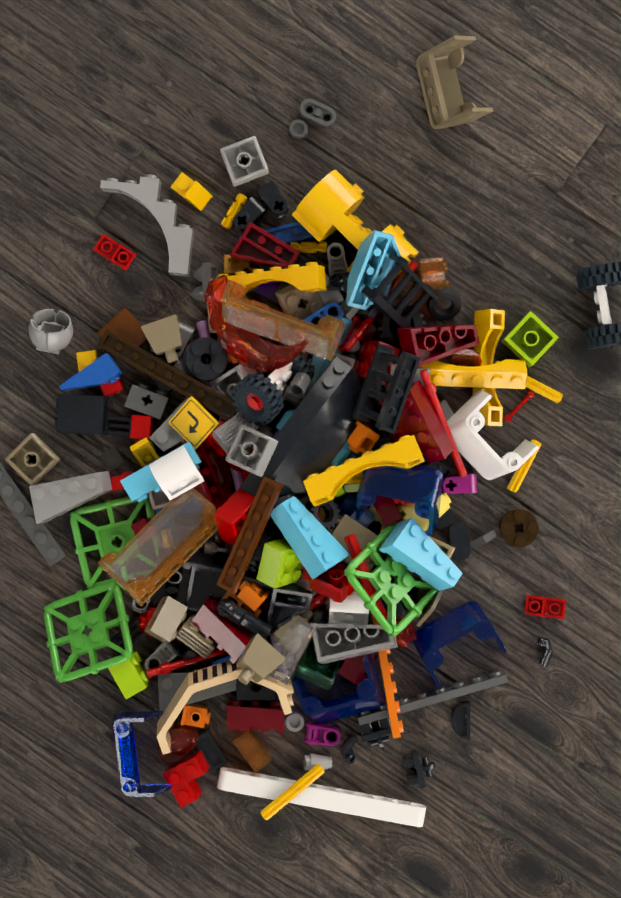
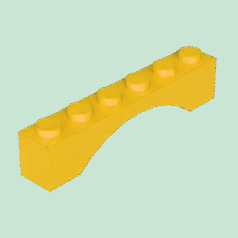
M308 262L306 266L302 267L299 264L288 265L287 269L271 267L270 271L255 269L252 270L253 273L249 274L245 271L235 272L234 276L218 274V278H211L212 302L220 303L239 301L252 288L272 281L287 282L304 292L326 290L325 267L318 265V262Z
M486 309L475 311L474 325L477 328L480 344L474 346L473 367L493 364L495 350L504 331V310ZM473 387V395L480 389L492 396L479 410L485 419L484 426H502L503 407L497 397L495 388Z
M505 359L495 364L475 367L456 366L436 360L420 367L431 369L430 379L435 386L525 389L527 368L525 360Z
M403 436L398 442L393 444L386 443L380 447L381 449L363 453L362 457L357 459L350 458L344 461V464L337 467L331 466L321 474L309 475L303 482L311 503L316 507L333 500L345 482L364 470L379 466H395L408 469L425 462L415 436Z

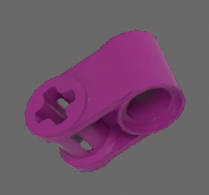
M467 474L465 477H460V475L445 477L440 482V487L446 494L478 493L477 475ZM449 480L450 483L454 484V487H451L450 489L446 488L445 486L449 483Z
M316 722L305 723L307 731L306 738L303 740L304 743L335 746L339 743L341 731L337 726ZM333 731L337 734V738L330 740L327 737V733Z

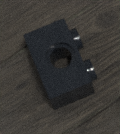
M237 679V700L276 699V692L265 686L256 690L251 686L253 681L250 680L245 685Z

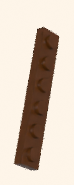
M264 476L216 584L232 594L237 592L284 486L283 484Z

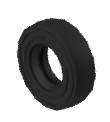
M439 288L434 293L440 299L439 301L443 299L450 300L451 305L449 308L439 309L437 307L438 302L430 297L427 300L428 312L436 320H450L461 310V298L455 290L450 288Z

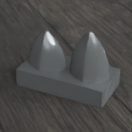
M207 262L202 263V266L194 272L193 276L202 282V285L195 288L190 295L199 301L212 302L211 278H218V265Z

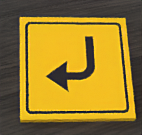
M193 396L184 403L168 422L186 442H191L195 450L220 424Z

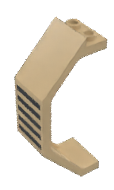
M240 657L234 664L228 660L187 674L157 722V739L163 755L170 753L171 737L168 730L191 695L195 692L238 679V676L243 671L237 665ZM272 671L258 684L274 690L278 694L284 715L292 713L291 706L294 705L291 693H294L291 679Z

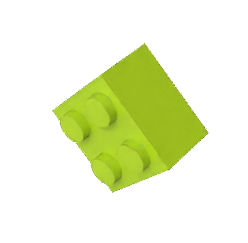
M530 311L501 342L520 360H525L528 367H531L559 337Z
M285 538L264 544L256 578L274 589L297 582L301 576L302 563Z
M132 651L133 656L131 659L129 658L121 664L108 668L125 699L144 690L151 683L150 679L152 677H147L146 669L142 667L140 663L142 659L137 651Z

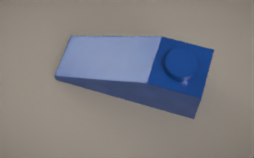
M105 353L61 384L59 388L63 391L107 385L108 383L112 385L120 379L119 376L123 373L110 354Z

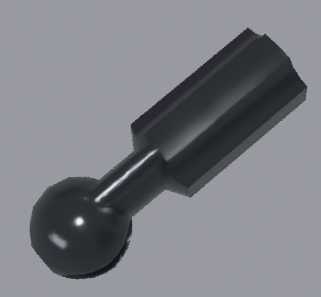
M225 598L217 604V611L220 616L228 618L252 636L258 633L264 639L268 637L272 626L236 605L232 599Z

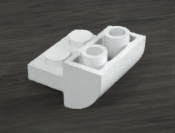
M184 445L149 465L156 481L169 500L204 482L202 475Z
M355 590L342 603L334 602L330 598L329 624L368 625L369 609L364 607V602Z

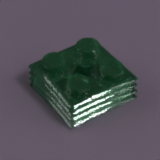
M310 641L302 657L299 659L294 674L303 680L315 684L319 688L329 691L334 684L341 660L325 664L319 663L315 645Z

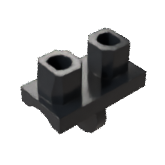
M388 717L378 720L380 727L372 729L371 722L360 725L362 742L371 740V746L379 744L380 750L384 749L383 743L390 741L389 736L385 735L392 734Z
M417 749L411 750L412 754L402 757L405 769L411 767L416 769V773L406 775L409 787L420 785V788H425L426 784L422 771H425L426 777L432 776L431 769L436 767L435 763L429 762L426 756L422 757L423 764H421Z

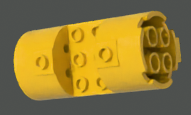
M333 170L318 182L292 214L318 242H323L338 229L359 249L361 242L372 233L369 228H363L361 226L363 222L356 215L352 214L365 198L362 195L364 191L356 183L354 185L350 184L337 170ZM389 225L382 231L394 236L400 255L410 264L411 260L409 258H415L419 252L403 236L405 232L398 225L395 227ZM353 261L352 264L347 268V271H348L349 273H350V271H351V268H352V265H353L354 261Z

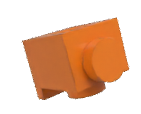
M357 420L355 424L358 426L346 442L350 444L349 448L358 454L359 452L365 453L370 451L380 436Z
M245 580L239 587L241 591L237 597L255 611L271 591L267 590L265 592L260 584Z
M193 703L185 705L181 725L204 728L205 724H209L211 713L208 712V706ZM193 714H198L200 718L198 720L193 719Z

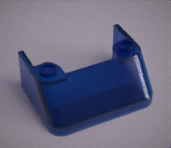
M415 465L408 469L395 466H379L364 470L357 493L355 520H360L366 506H371L376 502L377 495L415 503V513L421 518L429 519L428 536H432L439 520L443 484L442 473L437 469Z
M468 601L417 629L412 634V642L439 690L442 686L433 672L443 662V656L439 649L465 634L473 631L480 640H488L493 637L498 648L503 653L507 652L484 611L474 601Z
M365 654L363 658V664L369 679L362 680L358 684L357 692L322 703L317 697L309 696L301 672L296 671L292 683L303 712L315 723L325 724L380 708L384 704L385 693L371 654Z
M162 711L121 712L112 719L119 781L122 792L128 797H155L172 789V785H140L132 722H145L163 715Z

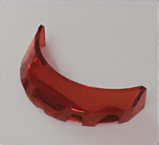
M221 275L209 281L204 299L205 304L208 303L211 317L209 321L213 331L216 330L221 339L219 343L231 357L236 358L242 365L250 369L256 368L266 372L283 368L291 363L310 342L305 339L292 346H280L260 338L245 324L237 312L231 298L227 276Z

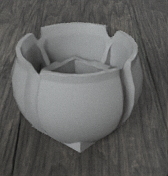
M54 309L40 310L33 314L28 327L29 337L36 346V350L59 354L70 343L73 336L71 318L60 310L57 313L54 312Z

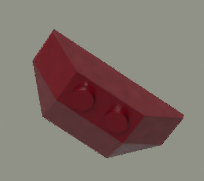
M184 439L181 440V446L187 443ZM204 440L195 450L202 461L198 464L200 467L198 470L204 482L193 487L192 490L195 497L213 512L229 499L234 481L224 458Z

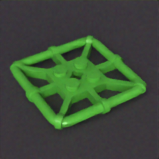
M129 496L114 500L106 499L105 502L80 507L70 513V524L76 546L75 554H78L83 580L87 585L86 588L90 589L113 581L119 585H129L130 582H133L134 574H128L125 560L136 557L155 569L135 574L150 577V575L155 576L157 563L140 553L138 538L131 528L135 518L145 505L147 517L152 519L158 530L149 496L138 503L128 520L117 523L113 508L138 501H131ZM107 509L110 524L98 527L81 515ZM78 521L95 531L98 544L88 547L83 546ZM158 530L159 534L152 537L157 558L159 546H162L160 530ZM116 536L123 540V543L120 544L121 547L113 545ZM99 549L102 563L91 579L85 552ZM120 563L121 577L97 582L107 564Z
M391 524L372 542H368L364 546V550L344 570V575L347 576L349 583L364 602V607L371 611L381 627L392 637L397 636L415 617L420 616L422 609L438 592L436 588L427 582L415 581L407 570V566L401 562L397 563L391 559L392 556L389 554L382 560L377 553L376 548L390 535L396 524ZM368 556L377 566L371 573L356 571V568ZM390 575L393 576L394 581H395V582L392 583V584H391V582H390V581H391ZM356 578L368 579L377 591L369 597ZM413 587L430 590L416 605L407 594ZM380 597L387 604V620L375 605ZM402 600L410 612L396 625V604Z
M113 581L85 591L79 590L76 594L53 601L44 607V622L48 639L46 644L50 650L53 672L58 682L71 681L91 673L94 675L99 673L100 670L121 664L132 658L133 646L128 626L129 616L126 615L122 592L118 583ZM108 591L99 607L88 611L86 598ZM113 597H115L118 617L107 622L105 611ZM79 601L81 614L68 618L55 611V609ZM52 615L67 623L69 635L59 639L55 638ZM120 625L125 650L110 641L108 629ZM87 628L92 629L88 637L85 634ZM70 642L72 653L61 670L57 647ZM109 646L122 654L98 663L96 650ZM89 653L90 666L70 672L77 658Z

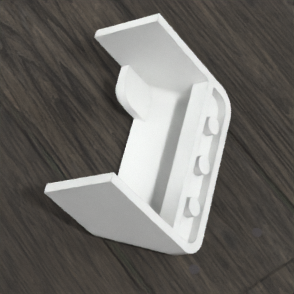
M479 389L447 423L459 453L482 477L487 480H493L519 469L539 447L525 439L513 452H508L500 458L478 434L485 423V419L479 410L492 398L489 393Z

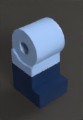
M351 493L337 508L340 509L338 515L346 514L366 528L375 520L374 514L368 507Z

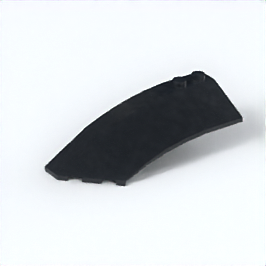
M337 356L275 437L278 444L263 476L260 477L250 472L240 486L242 490L256 496L265 476L284 485L279 496L307 493L303 481L311 474L325 472L358 426L355 424L357 420L353 419L352 415L364 380L351 366Z
M159 546L149 607L157 608L161 598L169 596L188 607L187 613L196 614L208 597L219 602L227 593V590L216 585L227 562V558L196 551ZM250 568L249 572H245L240 585L247 580L260 584L265 592L267 590L271 591L259 606L263 611L258 616V618L272 626L271 630L276 627L280 628L292 621V618L298 614H304L309 611L313 595L311 591L294 583L274 589L256 579L259 568H256L255 572H252Z

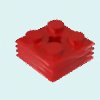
M341 562L314 579L311 576L309 577V588L318 594L331 598L334 602L342 603L354 591L347 576L344 575L347 565ZM356 578L358 582L361 584L362 582L360 578Z

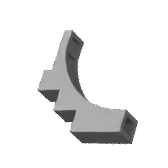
M146 174L145 177L140 176L139 184L133 180L118 182V179L115 178L101 180L100 188L103 192L124 194L149 210L159 222L167 241L169 274L189 277L194 231L193 228L186 224H178V227H176L178 209L176 203L168 199H162V202H159L161 191L160 179L155 175Z

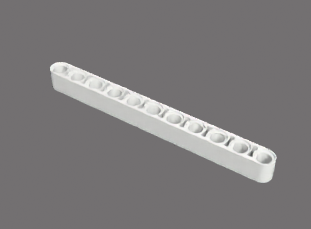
M222 767L220 768L217 788L223 791L275 800L297 780ZM313 783L289 802L415 827H423L426 806L423 804Z

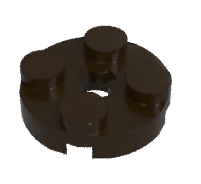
M521 509L510 510L501 518L500 535L507 544L521 548L528 546L535 540L539 526L536 518L529 511ZM516 523L518 525L523 524L522 532L515 533L514 530L516 528L514 525Z

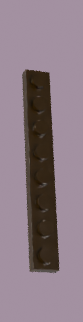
M109 329L105 331L98 344L102 349L186 397L190 398L193 396L202 406L227 420L237 413V406H233L232 399Z

